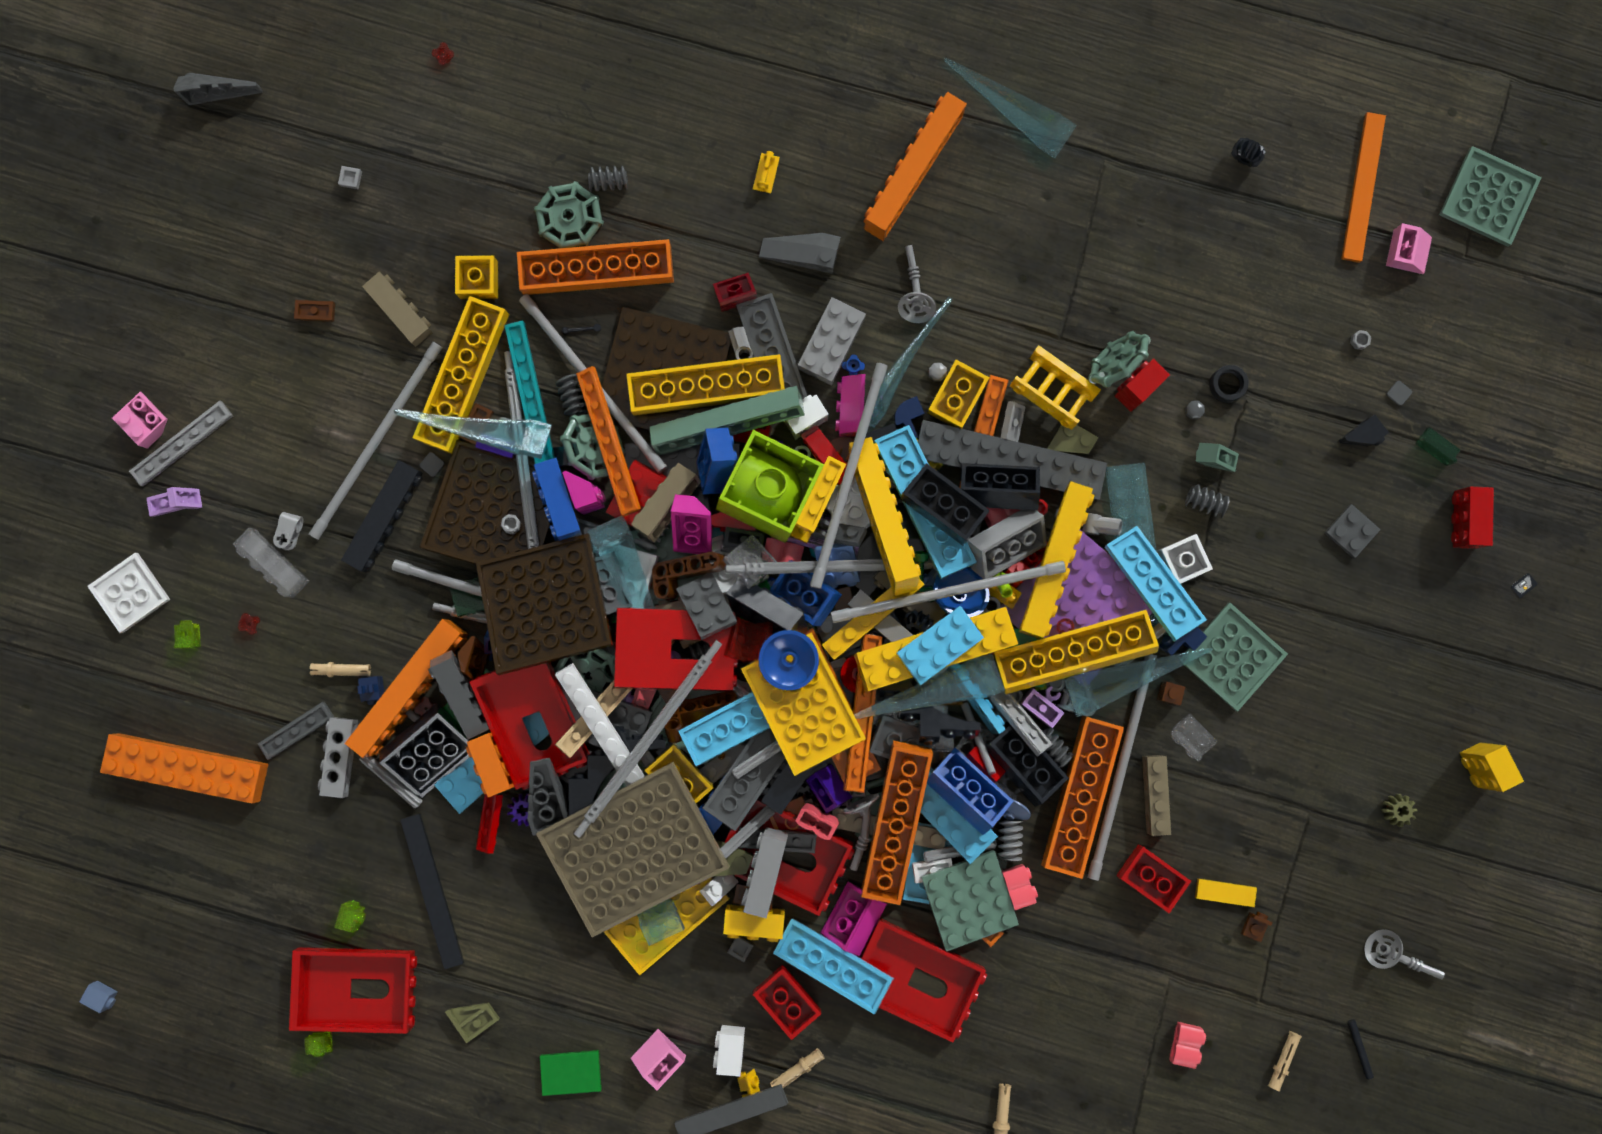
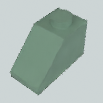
M1199 443L1196 452V462L1204 466L1235 472L1239 454L1221 444Z

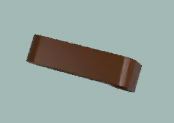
M707 552L656 563L652 568L655 596L659 599L674 600L678 595L676 590L678 588L677 580L725 570V565H728L727 557L720 553ZM700 561V566L697 569V563Z
M725 691L684 700L664 726L668 741L671 743L682 741L679 730L738 700L736 693Z

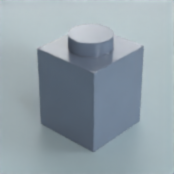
M96 981L88 985L79 1002L101 1013L112 1008L118 991Z

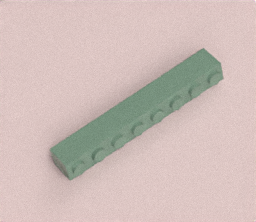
M797 386L788 387L780 391L749 398L748 400L677 418L669 422L659 423L650 427L651 445L659 456L701 444L705 429L729 428L730 435H735L805 415L802 396Z

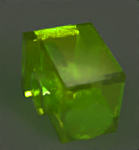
M192 620L179 621L180 625H174V648L201 647L199 624H192Z
M331 1032L312 1033L304 1039L306 1055L312 1054L313 1057H320L327 1052L333 1051Z

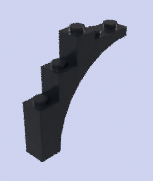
M909 679L880 688V697L885 699L899 697V720H904L905 722L919 720V743L935 745L939 743L940 736L945 738L963 736L966 739H972L979 735L980 722L964 721L935 709L920 696Z
M613 726L631 753L644 734H632V737H630L629 729H624V726ZM659 734L648 750L666 748L668 746L667 737ZM603 749L593 750V753L588 755V776H586V773H574V776L568 779L569 815L595 802L603 781L614 768Z

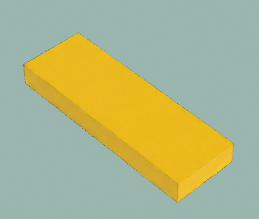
M1198 878L1195 898L1255 907L1257 888Z

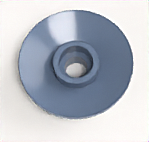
M1013 800L1014 802L1003 814V817L1010 821L1014 819L1028 820L1031 816L1029 809L1016 800Z

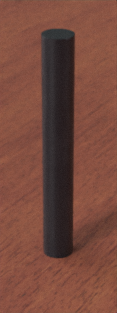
M1355 1019L1349 1020L1347 1022L1366 1079H1372L1374 1075Z

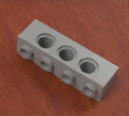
M332 717L326 723V732L328 734L327 740L323 744L325 756L320 766L322 779L318 782L320 796L348 797L354 751L344 743L357 728L358 720ZM338 733H341L343 736L341 743L336 740ZM335 752L340 754L339 762L334 760ZM333 771L338 775L336 782L331 778Z

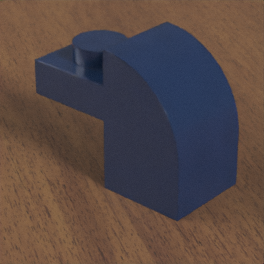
M917 396L900 404L894 416L895 427L909 425L915 438H918V435L911 421L921 418L925 414Z
M1196 627L1175 642L1169 634L1166 635L1159 644V647L1170 655H1173L1182 644L1195 651L1207 636Z

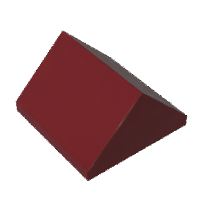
M749 272L713 284L722 312L736 308L737 304L757 298Z

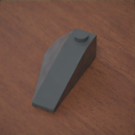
M187 73L185 76L178 77L174 86V92L188 105L263 93L262 88L256 82Z
M826 233L763 238L759 258L833 274L841 237Z
M550 758L530 762L527 819L533 836L544 828L569 816V801Z

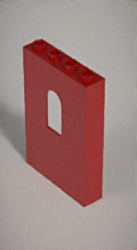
M617 608L614 688L677 690L698 660L671 659L672 639L701 640L687 610ZM735 617L737 624L703 639L710 647L716 640L722 646L711 659L712 663L692 690L733 691V687L737 686V675L733 674L734 667H737V656H734V648L738 647V636H735V629H738V617Z
M551 662L499 676L496 674V670L470 681V685L515 789L522 787L525 790L529 788L531 761L550 758L558 776L569 772V769L572 767L578 769L587 765L589 751L585 742L571 758L555 746L576 721L561 685L555 676ZM540 711L552 740L551 746L548 749L539 750L534 746L522 719L523 717Z
M759 797L739 827H744L766 806L762 802V798ZM785 809L781 815L777 812L773 815L779 830H790L785 826V819H787V825L790 828H795L798 825L795 821L798 815ZM770 819L760 828L765 829L768 827L774 829ZM799 826L797 829L790 831L809 832L813 830H807ZM739 827L736 831L730 829L725 843L739 831ZM835 833L830 840L817 836L815 853H809L815 857L816 867L810 872H804L781 861L773 894L820 916L822 911H826L830 903L827 900L829 895H834L838 884L836 880L838 876L842 877L846 870V866H844L846 860H850L855 851L852 848L853 842ZM739 848L754 855L755 851H759V849ZM752 860L746 874L735 876L747 881L750 871L754 870L751 867Z
M879 918L860 956L862 960L894 978L879 1008L952 1043L955 1038L958 1039L963 1029L961 1027L963 1020L966 1021L971 1012L969 1007L972 1002L975 1003L979 994L977 991L980 984H984L987 977L983 966L951 951L946 952L943 947L882 918ZM915 967L943 980L947 984V993L941 998H934L909 986L908 983Z
M302 947L293 950L289 1031L407 1034L415 1024V1016L412 1015V1008L415 1007L416 997L413 996V988L416 987L417 978L414 976V968L417 967L415 950ZM352 979L384 980L389 985V993L382 999L351 998Z

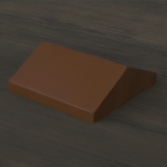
M471 636L458 652L461 673L470 681L484 675L489 654H485L484 645L475 636Z

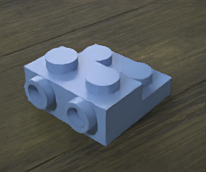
M833 544L829 561L857 560L854 546ZM822 546L815 547L814 549L817 561L819 560ZM860 571L826 572L824 582L834 589L842 584L851 587L860 582Z

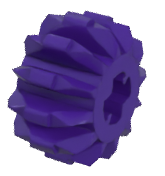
M522 793L518 794V799L516 797L511 799L514 804H508L507 806L513 809L507 812V815L513 814L514 817L511 819V822L518 819V826H521L523 821L525 826H529L527 819L528 811L525 813L520 811L522 807L528 808L529 793L526 794L525 798Z

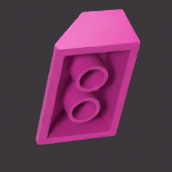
M866 374L843 376L841 382H838L837 393L841 394V399L837 401L836 412H840V419L836 420L835 431H839L840 437L856 436L864 410Z
M562 472L577 511L585 515L605 507L603 502H606V498L598 486L595 487L591 482L570 472Z
M675 494L671 509L673 551L692 554L712 552L711 512L695 496Z
M848 881L821 934L843 950L860 956L887 903L862 898V888Z

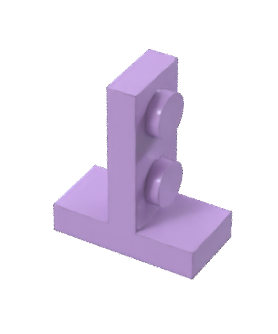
M171 487L167 488L166 493L147 497L149 516L151 517L182 509L202 508L199 489Z

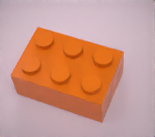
M492 733L467 742L466 750L469 757H472L475 765H473L476 775L481 778L482 783L480 786L484 794L491 797L514 787Z

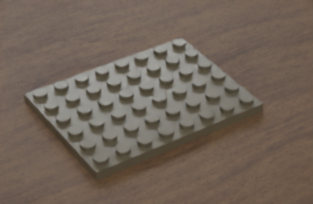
M674 762L618 790L595 822L589 825L580 838L574 835V832L585 819L584 815L593 804L536 833L591 937L656 906L730 867Z

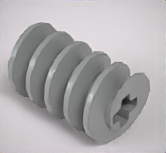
M1006 819L999 822L1004 828L999 829L998 832L1003 833L1004 836L998 837V840L1003 841L1004 844L998 845V848L1003 849V852L998 853V856L1003 857L1004 860H1022V857L1017 855L1022 854L1023 851L1017 847L1022 846L1023 842L1017 839L1023 837V834L1018 832L1023 830V826L1018 824L1023 822V820L1010 821Z

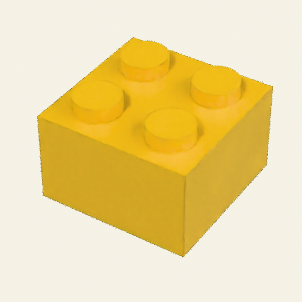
M455 256V294L460 299H468L469 296L477 299H498L497 259L494 256Z

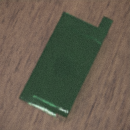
M1430 427L1426 428L1416 444L1446 466L1456 463L1457 459L1455 457L1460 452V449Z

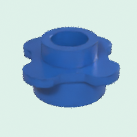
M851 355L847 362H843L842 368L847 370L850 376L857 375L860 370H864L865 364L858 359L857 355Z

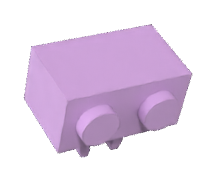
M1049 686L1045 690L1044 697L1035 689L1030 688L1019 704L1045 725L1053 728L1064 714L1062 710L1052 703L1053 700L1060 698L1061 693L1058 692L1052 697L1050 691L1053 687Z

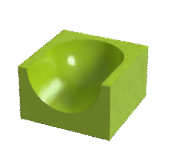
M753 430L718 500L716 510L786 543L824 464Z

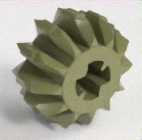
M1396 794L1395 797L1388 796L1389 802H1383L1387 806L1382 809V812L1387 813L1384 819L1390 820L1389 823L1393 826L1396 824L1398 827H1403L1404 824L1411 825L1410 819H1416L1412 814L1418 811L1412 808L1415 802L1409 801L1410 797L1407 795L1403 797L1401 794Z

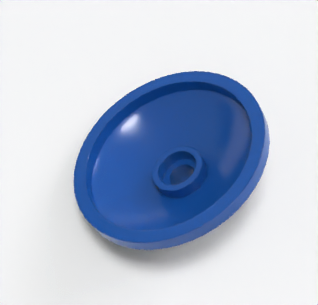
M967 567L943 579H940L939 575H937L933 583V590L982 580L983 578L970 567ZM989 588L937 599L936 602L947 614L961 606L968 617L971 618L980 615L987 607L990 596Z
M783 630L774 633L764 642L759 652V668L763 677L772 686L782 690H796L804 687L813 679L819 666V655L815 644L808 636L795 630ZM788 655L793 656L794 660L792 662L787 661L786 657Z

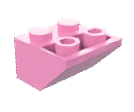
M1402 223L1393 230L1386 266L1424 274L1432 237L1421 227Z
M139 392L112 418L138 446L147 449L162 436L168 420L142 392Z
M657 1029L631 1057V1060L642 1077L658 1090L683 1064L686 1055Z

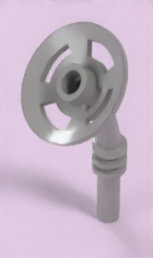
M908 245L905 246L909 265L908 271H910L908 274L910 275L909 279L912 280L913 292L904 295L899 300L898 312L902 318L909 322L924 323L935 315L936 304L930 296L921 293L920 275H918L920 273L918 271L919 267L916 266L913 246ZM903 304H906V309L909 313L904 310ZM923 311L927 313L924 316H915L916 313Z
M877 793L866 796L843 810L844 814L859 813L860 816H863L861 836L858 837V844L855 845L857 849L850 869L854 871L858 870L863 852L867 850L870 841L868 839L871 818L870 807L879 798Z
M1390 930L1374 932L1365 943V956L1368 962L1377 968L1388 969L1398 962H1402L1408 965V968H1412L1417 972L1422 971L1441 980L1444 978V972L1423 964V961H1419L1417 958H1409L1403 955L1401 939ZM1383 936L1393 937L1395 941L1393 942L1390 939L1383 938ZM1377 940L1379 944L1376 947V952L1372 953V945ZM1375 959H1378L1382 962H1387V964L1377 963Z

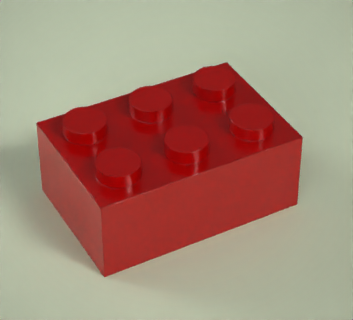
M1154 358L1149 363L1145 361L1131 374V377L1127 378L1116 389L1118 393L1115 397L1131 412L1143 403L1170 374Z
M634 460L629 468V474L642 510L646 501L654 495L659 484L664 482L667 477ZM614 496L606 513L632 526L631 523L634 517L641 510L625 517L621 516L616 497Z
M1470 486L1454 491L1452 496L1454 513L1451 518L1454 524L1451 535L1453 548L1478 549L1493 546L1494 488Z
M1139 844L1116 875L1168 913L1171 912L1191 883V880Z
M781 965L753 990V996L791 1040L821 1015V1008L784 965Z

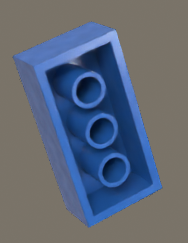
M557 458L534 464L536 471H533L532 474L537 487H541V489H538L543 506L547 505V507H544L546 517L549 523L553 522L550 529L554 540L560 541L582 535Z
M956 748L928 776L927 784L982 835L987 833L1014 802Z

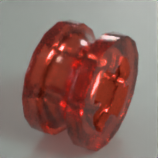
M1067 618L1061 619L1056 626L1059 634L1065 633L1064 630H1060L1062 622L1071 625V629H1068L1069 631L1074 630V623Z

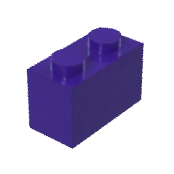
M832 764L815 772L806 780L826 814L842 806L852 798L849 791L843 790L844 783Z

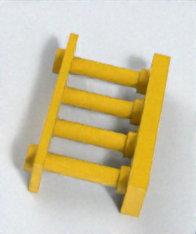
M1038 345L1029 358L1033 361V364L1022 379L1016 376L1010 387L1017 394L1023 395L1057 419L1062 426L1072 430L1080 421L1075 416L1086 400L1092 402L1101 389ZM1042 367L1049 374L1038 390H1036L1028 382L1038 368ZM1057 378L1064 383V386L1052 401L1043 394L1053 380ZM1070 389H1073L1080 396L1070 411L1067 412L1059 405Z
M831 456L827 457L793 528L791 537L806 544L808 543L846 466L845 463Z

